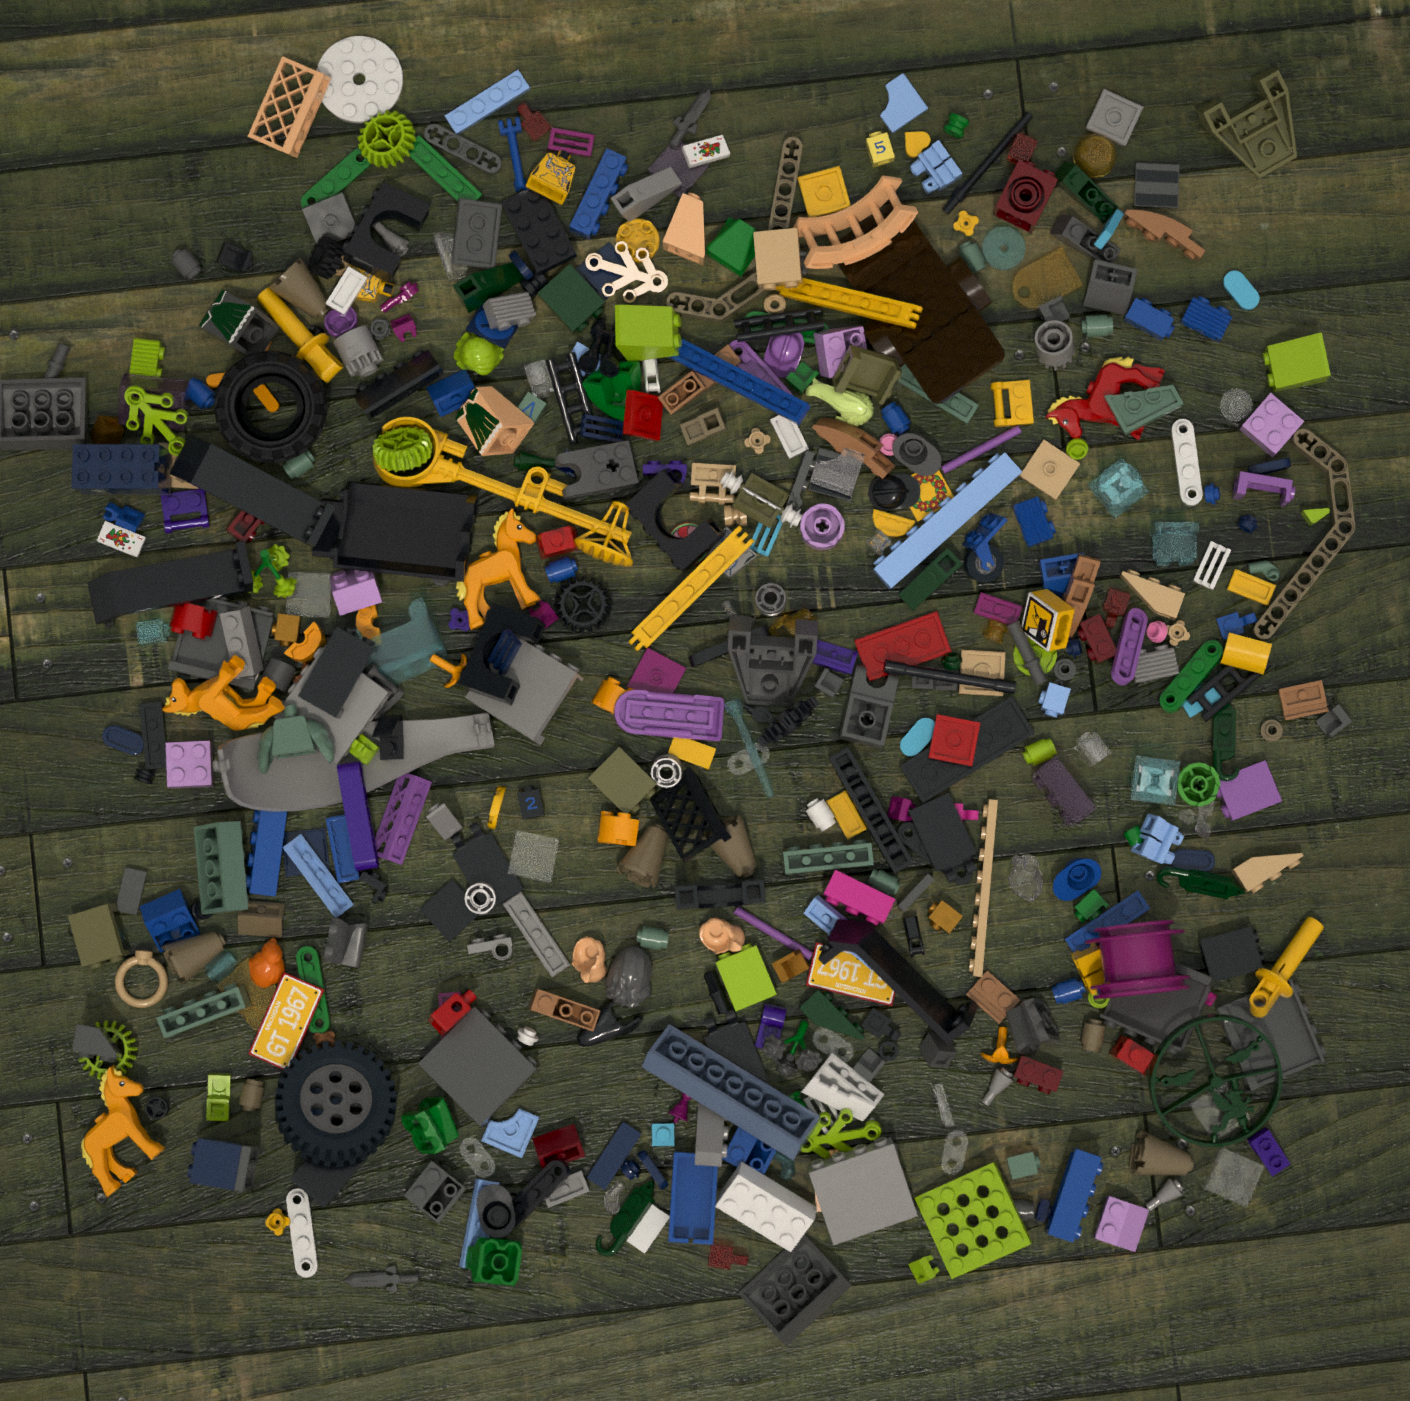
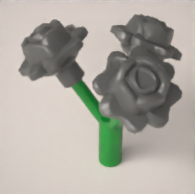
M805 1021L800 1022L796 1034L788 1039L781 1040L773 1034L764 1038L763 1052L767 1057L773 1059L777 1065L776 1071L784 1076L791 1077L792 1073H798V1069L813 1071L822 1061L819 1052H813L806 1048L803 1038L809 1024ZM794 1041L790 1053H787L785 1059H782L785 1045ZM800 1043L802 1051L799 1055V1058L795 1060V1063L797 1064L796 1068L795 1064L793 1063L795 1059L794 1053L797 1049L798 1044Z

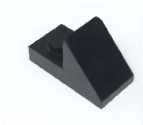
M403 715L381 716L372 734V737L379 738L380 760L404 759Z

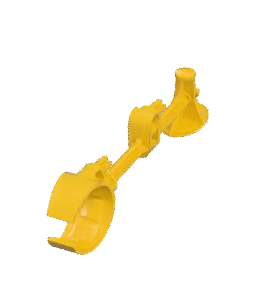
M400 417L389 421L382 427L383 435L384 431H391L392 428L398 429L400 426L402 428L410 426V428L418 427V429H424L425 433H428L433 447V459L428 468L417 475L409 477L396 476L385 469H381L373 456V463L377 473L389 485L417 488L424 484L455 483L460 480L510 499L515 503L516 507L519 505L524 506L526 511L528 508L533 510L534 514L541 511L591 530L574 539L579 550H582L587 555H592V558L597 560L602 559L605 563L625 567L633 565V560L627 546L631 532L626 530L629 508L625 503L613 501L604 518L599 520L546 500L543 496L545 490L563 497L562 490L568 485L551 479V474L542 467L531 468L525 477L522 487L515 488L465 469L462 466V462L457 464L451 458L449 460L444 459L443 451L463 459L467 446L449 440L448 434L431 428L426 422L418 418ZM539 476L543 482L535 484L531 481V478ZM613 508H615L617 512L613 523H606L607 518ZM625 512L622 528L617 527L616 523L620 513ZM595 532H596V533H599V534H601V535L606 536V538H586V537H588L589 535H591V534H593V533H595ZM614 539L622 542L626 554L611 540ZM594 542H604V544L600 545ZM608 544L613 546L617 551L608 548Z

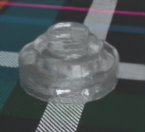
M1238 388L1227 391L1222 396L1219 404L1223 416L1231 421L1245 419L1250 414L1253 406L1250 395Z

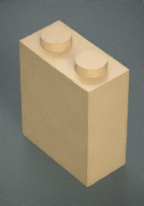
M789 228L753 232L759 288L775 290L776 286L785 285V288H796L798 284H803L798 229Z

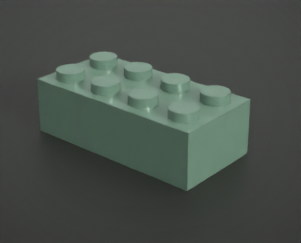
M240 821L216 822L194 827L202 915L248 910L247 876L244 867L245 854L242 845L243 832Z

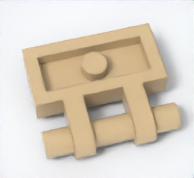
M692 463L691 486L700 487L699 492H690V501H699L702 504H705V502H718V505L734 503V495L726 494V488L722 490L723 485L720 482L726 472L731 473L733 470V476H735L736 465ZM706 487H719V494L706 493Z

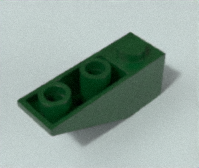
M1064 162L1055 172V178L1058 179L1057 185L1102 223L1105 224L1118 208L1076 164Z
M511 262L470 274L454 284L453 288L467 312L471 313L482 306L489 298H495L519 283L524 277L514 263Z
M947 548L898 596L914 611L959 570L963 564Z
M817 990L799 1008L815 1025L860 1040L865 1038L862 1035L864 1030L856 1022L851 1024L846 1019L849 1015L842 1007L836 1008L831 1003L833 998L825 990L822 992Z

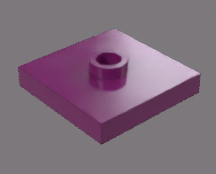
M647 648L627 687L634 690L674 693L686 668Z

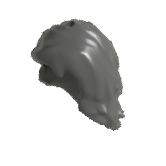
M637 945L624 947L619 950L604 981L605 993L609 999H613V1003H619L620 1007L627 1006L633 1008L651 996L650 976L653 974L652 961L647 952Z

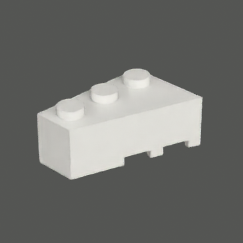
M831 1053L802 1090V1093L837 1110L850 1109L853 1112V1117L861 1121L865 1120L884 1096L880 1090L833 1053Z

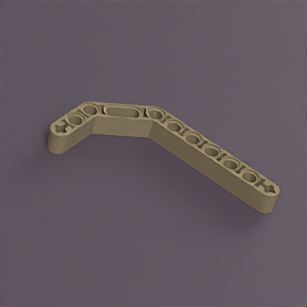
M789 137L783 143L768 231L789 229L802 155V143L796 137ZM791 145H795L793 159L789 158V148ZM790 165L795 171L792 174H785L783 168ZM786 186L790 188L791 193L787 196L781 195L779 192L781 187ZM778 208H784L787 210V215L779 217L775 211ZM755 272L718 299L674 292L668 296L666 303L667 306L673 307L672 303L675 302V299H678L682 305H678L677 308L673 309L680 316L722 323L769 290H763V287L759 288L757 272ZM755 284L758 287V291L739 304L732 302L731 297L747 285ZM686 301H689L688 311H685L684 305H686ZM701 303L704 309L701 312H694L692 305ZM721 306L726 312L722 316H716L713 310Z
M1303 428L1297 430L1292 435L1291 445L1296 451L1326 473L1332 527L1254 624L1252 636L1255 640L1266 641L1275 633L1355 531V518L1346 459L1311 431ZM1303 435L1306 437L1305 442L1300 444L1298 442L1299 437ZM1313 442L1314 445L1308 451L1307 448ZM1314 449H1322L1324 451V458H1317L1314 455ZM1331 463H1340L1342 467L1341 472L1333 471ZM1336 483L1344 486L1347 506L1345 512H1340L1336 508L1334 485ZM1340 523H1345L1349 526L1347 534L1339 530ZM1326 540L1334 541L1336 545L1335 550L1330 551L1326 548ZM1313 557H1318L1322 560L1320 568L1312 565ZM1299 574H1305L1308 577L1309 582L1307 585L1300 584L1298 581ZM1286 591H1291L1295 594L1294 602H1288L1285 599ZM1273 608L1281 611L1282 616L1280 619L1272 617L1271 610ZM1267 622L1271 623L1265 631L1267 634L1261 636L1258 627L1262 628Z

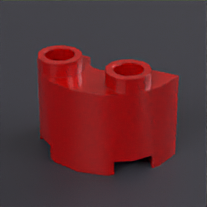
M190 603L174 606L169 627H172V632L184 634L185 630L193 632L192 637L205 640L206 636L212 637L218 612Z

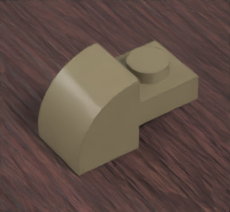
M719 408L680 424L686 443L689 446L709 437H715L727 430Z

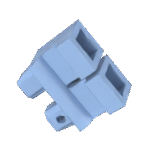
M939 140L926 151L919 154L917 160L909 168L915 177H918L923 172H926L929 176L927 180L921 183L927 194L937 189L941 191L962 177L961 170L952 158L949 159L950 155Z
M1147 814L1140 829V832L1146 834H1140L1144 841L1140 844L1136 843L1132 847L1131 852L1153 862L1172 864L1175 854L1170 852L1169 848L1171 844L1179 846L1184 835L1178 831V827L1169 824L1163 818Z

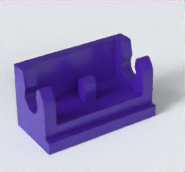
M817 639V651L812 664L851 675L858 652Z

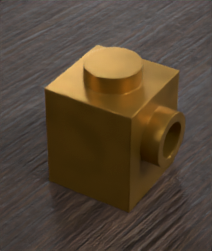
M278 613L277 623H273L272 636H275L274 640L276 642H280L279 646L290 647L294 642L299 644L302 622L300 616Z
M943 900L939 904L935 901L927 911L930 913L928 919L931 922L929 925L938 932L942 929L947 934L951 933L963 917Z

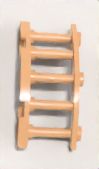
M882 175L875 187L850 207L821 217H798L793 228L798 229L799 237H804L810 249L804 260L806 268L827 269L833 268L834 264L843 262L845 265L855 263L892 243L891 239L899 231L903 233L912 223L918 211L914 206L901 204L895 191L901 184L902 179ZM890 200L894 209L884 219L879 208ZM872 214L878 226L864 235L858 222ZM851 227L856 239L841 244L835 232ZM827 235L832 246H818L814 237Z

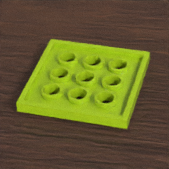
M995 1161L914 1198L951 1279L1033 1243ZM980 1185L988 1187L989 1195L987 1197L979 1195L978 1188ZM960 1194H966L969 1197L970 1202L967 1206L959 1203L958 1197ZM940 1203L948 1204L950 1208L949 1214L944 1215L940 1213L938 1209ZM993 1205L998 1208L999 1215L997 1217L989 1216L987 1212L989 1206ZM974 1214L978 1217L979 1224L977 1226H971L968 1223L969 1215ZM950 1223L958 1225L959 1233L957 1235L949 1233L948 1225ZM999 1226L1007 1228L1008 1236L1006 1238L998 1236L997 1228ZM979 1235H985L988 1238L987 1246L982 1247L978 1244L977 1237ZM959 1244L967 1245L969 1249L967 1255L959 1254L957 1250Z

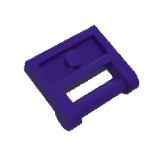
M195 489L171 493V495H161L166 534L173 533V530L200 526L203 528L210 527L204 490ZM201 512V518L174 522L171 520V516Z

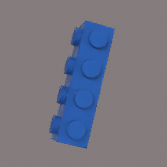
M608 148L606 149L569 226L570 232L588 240L591 239L592 235L596 236L601 226L598 222L602 215L605 216L610 207L609 199L611 195H616L619 184L617 183L620 176H625L629 167L627 165V157Z
M253 811L252 822H255V830L250 833L249 843L252 844V852L248 853L246 863L247 866H250L249 874L246 875L247 893L276 897L287 811Z

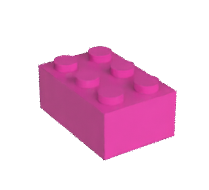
M837 870L834 871L823 896L827 897L825 900L827 903L836 907L838 904L846 907V912L856 917L858 914L866 917V922L874 926L885 922L895 901L894 898Z

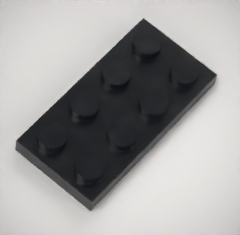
M528 188L500 202L538 276L577 257L547 197Z

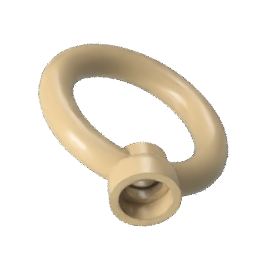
M135 950V956L125 960L118 968L115 976V987L120 998L128 1005L136 1008H147L155 1005L164 997L168 987V976L163 965L153 958V951ZM137 964L151 966L159 976L157 991L146 999L132 997L124 986L126 972Z

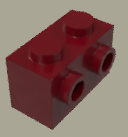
M240 510L226 527L225 531L239 542H246V540L250 542L257 533L255 531L256 527L259 524L263 525L264 522Z
M1100 614L1079 623L1077 633L1082 642L1085 641L1088 647L1086 652L1091 662L1094 661L1098 665L1115 657L1116 647Z
M1020 1056L1012 1077L1018 1078L1016 1082L1029 1087L1030 1083L1037 1085L1038 1091L1050 1095L1051 1091H1057L1064 1071Z
M575 1124L532 1138L542 1169L554 1160H563L568 1163L585 1157Z

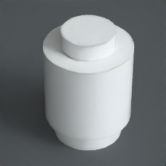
M816 798L807 804L809 809L806 810V813L821 832L837 823L834 819L835 815L824 799L820 801Z

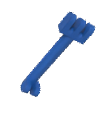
M515 117L516 126H512L511 118L506 119L508 127L504 128L502 120H498L500 135H507L515 175L514 187L515 192H519L521 189L526 190L528 188L525 187L527 180L523 176L516 133H522L520 118Z

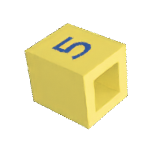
M881 131L870 134L869 138H866V146L873 168L894 162L895 156L888 133L882 134Z

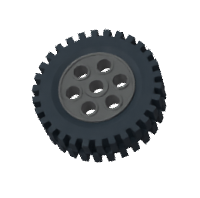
M327 1041L322 1042V1048L320 1049L317 1048L316 1044L310 1046L309 1053L305 1049L299 1052V1059L293 1057L290 1060V1067L286 1066L284 1068L283 1076H280L278 1080V1088H276L275 1118L276 1123H278V1130L280 1134L284 1133V1141L286 1144L291 1143V1149L295 1153L300 1150L303 1159L307 1160L308 1156L312 1157V1163L317 1165L319 1160H323L326 1167H330L331 1162H337V1167H343L344 1161H348L349 1165H353L358 1157L361 1161L367 1159L368 1152L373 1155L377 1151V1146H382L385 1143V1138L389 1136L391 1127L394 1124L397 1094L394 1091V1080H390V1071L388 1068L384 1070V1063L381 1059L377 1062L375 1061L374 1053L370 1051L368 1055L364 1054L365 1048L360 1045L357 1050H354L353 1043L347 1042L346 1047H340L341 1041H334V1047H329ZM337 1076L341 1081L339 1083H332L329 1079ZM356 1086L361 1091L354 1094L349 1089ZM318 1087L322 1092L320 1094H313L310 1090ZM332 1098H339L342 1102L334 1105L330 1100ZM352 1108H359L361 1113L353 1115L350 1110ZM313 1109H320L323 1113L315 1116L311 1111ZM339 1119L342 1121V1124L334 1126L331 1124V1121Z

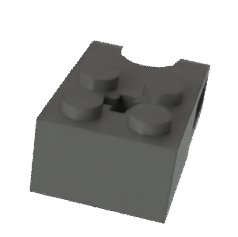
M629 440L565 452L554 457L557 467H569L577 475L576 483L568 485L562 490L565 500L633 488L639 483ZM608 464L611 465L612 468H613V471H612L611 469H607L606 466H607Z
M857 665L853 672L838 739L881 749L885 744L899 675L889 674L881 688H873L866 681V667ZM864 717H868L867 721L870 722L867 726L861 722V719Z

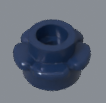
M1248 514L1240 516L1237 526L1241 530L1252 534L1254 530L1258 529L1256 525L1257 520Z
M1069 637L1066 650L1068 655H1072L1074 658L1083 653L1082 646L1078 637L1073 639Z
M624 1160V1164L620 1166L628 1179L633 1180L635 1177H639L641 1169L634 1160Z

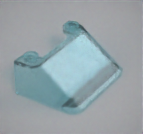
M423 597L414 600L409 605L408 611L412 621L371 638L375 642L374 647L379 650L377 653L373 652L366 667L373 663L378 667V671L394 685L437 667V665L429 661L433 653L444 660L447 659L446 648ZM353 629L356 631L355 636L362 639L363 634L359 630Z

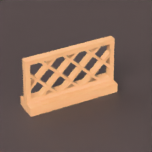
M282 56L248 137L297 158L332 78ZM286 63L293 66L295 74L285 78L283 70ZM308 72L313 74L311 82L303 86L300 76ZM297 78L300 88L290 92L287 82ZM283 84L286 94L276 98L274 91L277 86ZM302 92L304 99L301 104L295 106L292 96ZM288 98L291 108L281 112L278 102ZM274 104L278 114L268 118L266 109ZM293 112L294 122L286 126L283 116ZM279 118L282 128L272 132L269 122ZM266 124L269 134L263 137L256 136L259 126ZM284 132L286 140L283 147L277 145L274 136Z

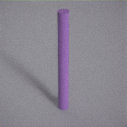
M1017 425L940 466L943 473L946 474L1021 433V430Z
M739 906L735 910V915L794 951L800 949L808 960L814 953Z

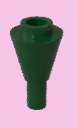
M519 450L518 454L514 455V467H517L518 472L530 470L533 467L554 468L555 466L554 459L541 458Z

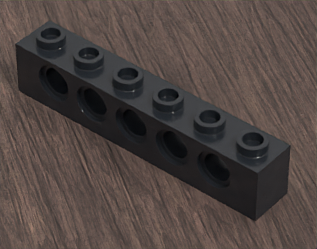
M849 747L829 757V762L893 875L912 865L914 862Z

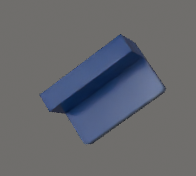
M461 370L428 386L426 389L440 417H443L461 408L475 387L467 371Z

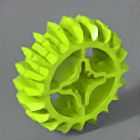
M386 109L384 115L378 111L377 117L370 115L371 121L369 123L364 121L366 127L359 129L362 135L357 137L360 142L358 147L362 151V156L367 158L370 164H375L379 168L383 165L384 168L388 169L390 163L396 167L397 161L404 163L403 157H410L408 151L414 150L412 143L416 142V137L414 136L416 132L412 127L411 121L404 114H399L395 110L391 113ZM384 135L388 137L390 144L386 141Z
M400 426L398 429L392 428L391 431H384V435H379L378 439L374 440L372 451L374 459L381 469H387V471L394 470L395 472L403 470L405 472L407 469L413 470L414 467H421V463H427V459L431 458L432 442L424 429H418V427L410 428V426L402 428Z
M104 1020L103 1027L100 1022H96L95 1027L105 1028L106 1031L114 1033L112 1039L116 1045L119 1042V1038L122 1039L125 1053L124 1057L116 1058L120 1063L115 1067L117 1071L121 1070L123 1074H127L124 1066L133 1067V1064L128 1061L129 1058L137 1059V1056L131 1055V1051H137L138 1047H131L130 1045L136 1042V1039L131 1038L128 1040L127 1038L132 1032L128 1030L123 1033L126 1027L123 1024L116 1029L117 1021H113L111 1027H109L108 1020ZM99 1055L95 1063L92 1058H80L79 1062H87L83 1066L84 1070L92 1068L89 1073L90 1076L98 1072L97 1079L101 1080L103 1074L108 1070L101 1068L105 1061L99 1060Z

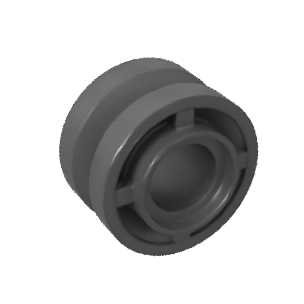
M767 583L762 585L756 592V606L764 616L775 617L785 610L787 599L785 591L781 586L775 583ZM768 596H775L777 601L774 604H767L765 599Z
M664 753L655 758L651 768V777L658 786L669 788L675 786L680 781L683 770L680 759L670 753ZM667 766L673 772L671 774H664L661 768Z
M485 881L474 882L465 893L467 908L476 914L489 912L496 902L494 887ZM478 892H483L487 900L484 903H478L474 895Z

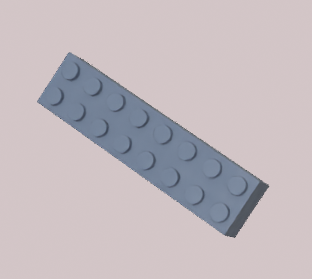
M670 1024L651 1047L642 1065V1068L792 1160L796 1158L812 1135L820 1119V1116Z

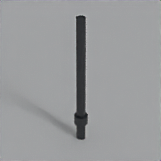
M1026 112L961 188H957L953 192L952 198L942 208L944 213L949 215L958 203H962L966 199V194L1033 118L1029 112Z

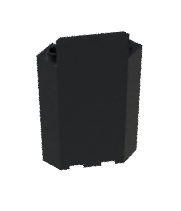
M348 481L345 488L341 489L340 500L321 499L322 503H329L335 506V509L316 546L312 548V556L332 559L333 568L464 582L468 573V556L472 550L474 538L473 526L477 519L478 495Z

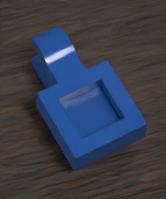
M108 503L105 507L107 511L103 515L105 520H116V525L134 533L145 517L144 513L126 505L122 509L114 503Z
M1237 612L1216 619L1223 640L1227 639L1229 633L1243 634V626L1257 621L1255 613L1239 618Z

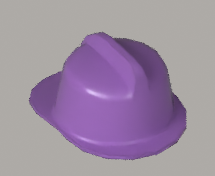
M794 333L770 337L764 356V363L777 377H787L791 371L795 372L804 348L802 334Z

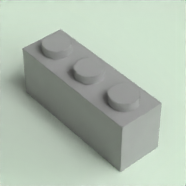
M250 606L229 609L220 613L229 658L237 655L245 661L244 669L235 678L255 675L263 671L264 668Z
M699 1102L695 1165L721 1167L722 1158L727 1157V1144H723V1140L728 1139V1126H724V1122H728V1120Z

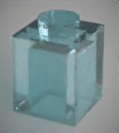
M163 619L135 623L138 644L141 647L166 643L167 637L170 636L168 623L165 624Z

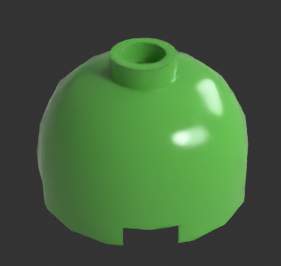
M1194 762L1187 764L1179 770L1174 785L1176 793L1182 801L1188 805L1200 807L1208 805L1215 800L1221 783L1219 775L1213 767L1205 763Z

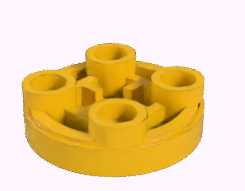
M634 219L630 222L627 221L619 227L616 235V243L618 241H625L627 243L628 251L634 263H643L636 257L638 248L645 247L649 251L650 259L658 251L659 234L654 225L648 220ZM619 244L617 249L622 252L626 249V246ZM644 250L638 252V256L641 258L647 255Z

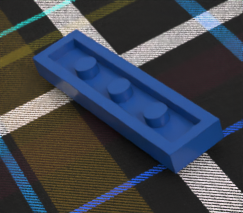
M1137 890L1064 940L1072 952L1077 950L1081 952L1091 945L1086 944L1085 940L1099 938L1098 933H1094L1093 929L1126 925L1148 911L1150 907Z

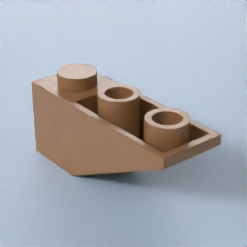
M537 988L533 992L528 1007L529 1010L590 1031H594L600 1014V1010Z

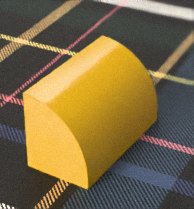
M1229 633L1221 664L1263 675L1272 644Z

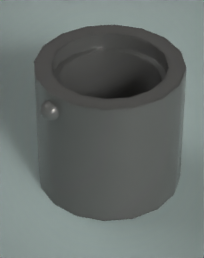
M269 658L261 679L267 676L276 685L274 691L285 694L296 669L285 662Z

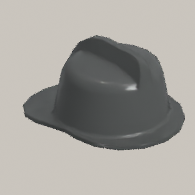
M905 433L895 439L893 443L895 458L914 473L920 476H930L939 470L942 459L941 455L923 435Z

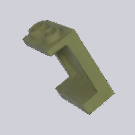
M850 345L832 378L834 390L843 394L845 389L848 388L877 397L878 404L883 405L886 398L891 396L892 387L896 381H899L902 370L896 358Z
M620 747L588 778L623 813H630L632 816L642 807L639 803L644 798L649 800L657 792L655 789L657 783Z
M116 903L101 905L68 916L82 967L90 966L91 970L104 966L103 962L110 960V963L124 960V955L129 954V950L123 949L114 917V912L118 911Z

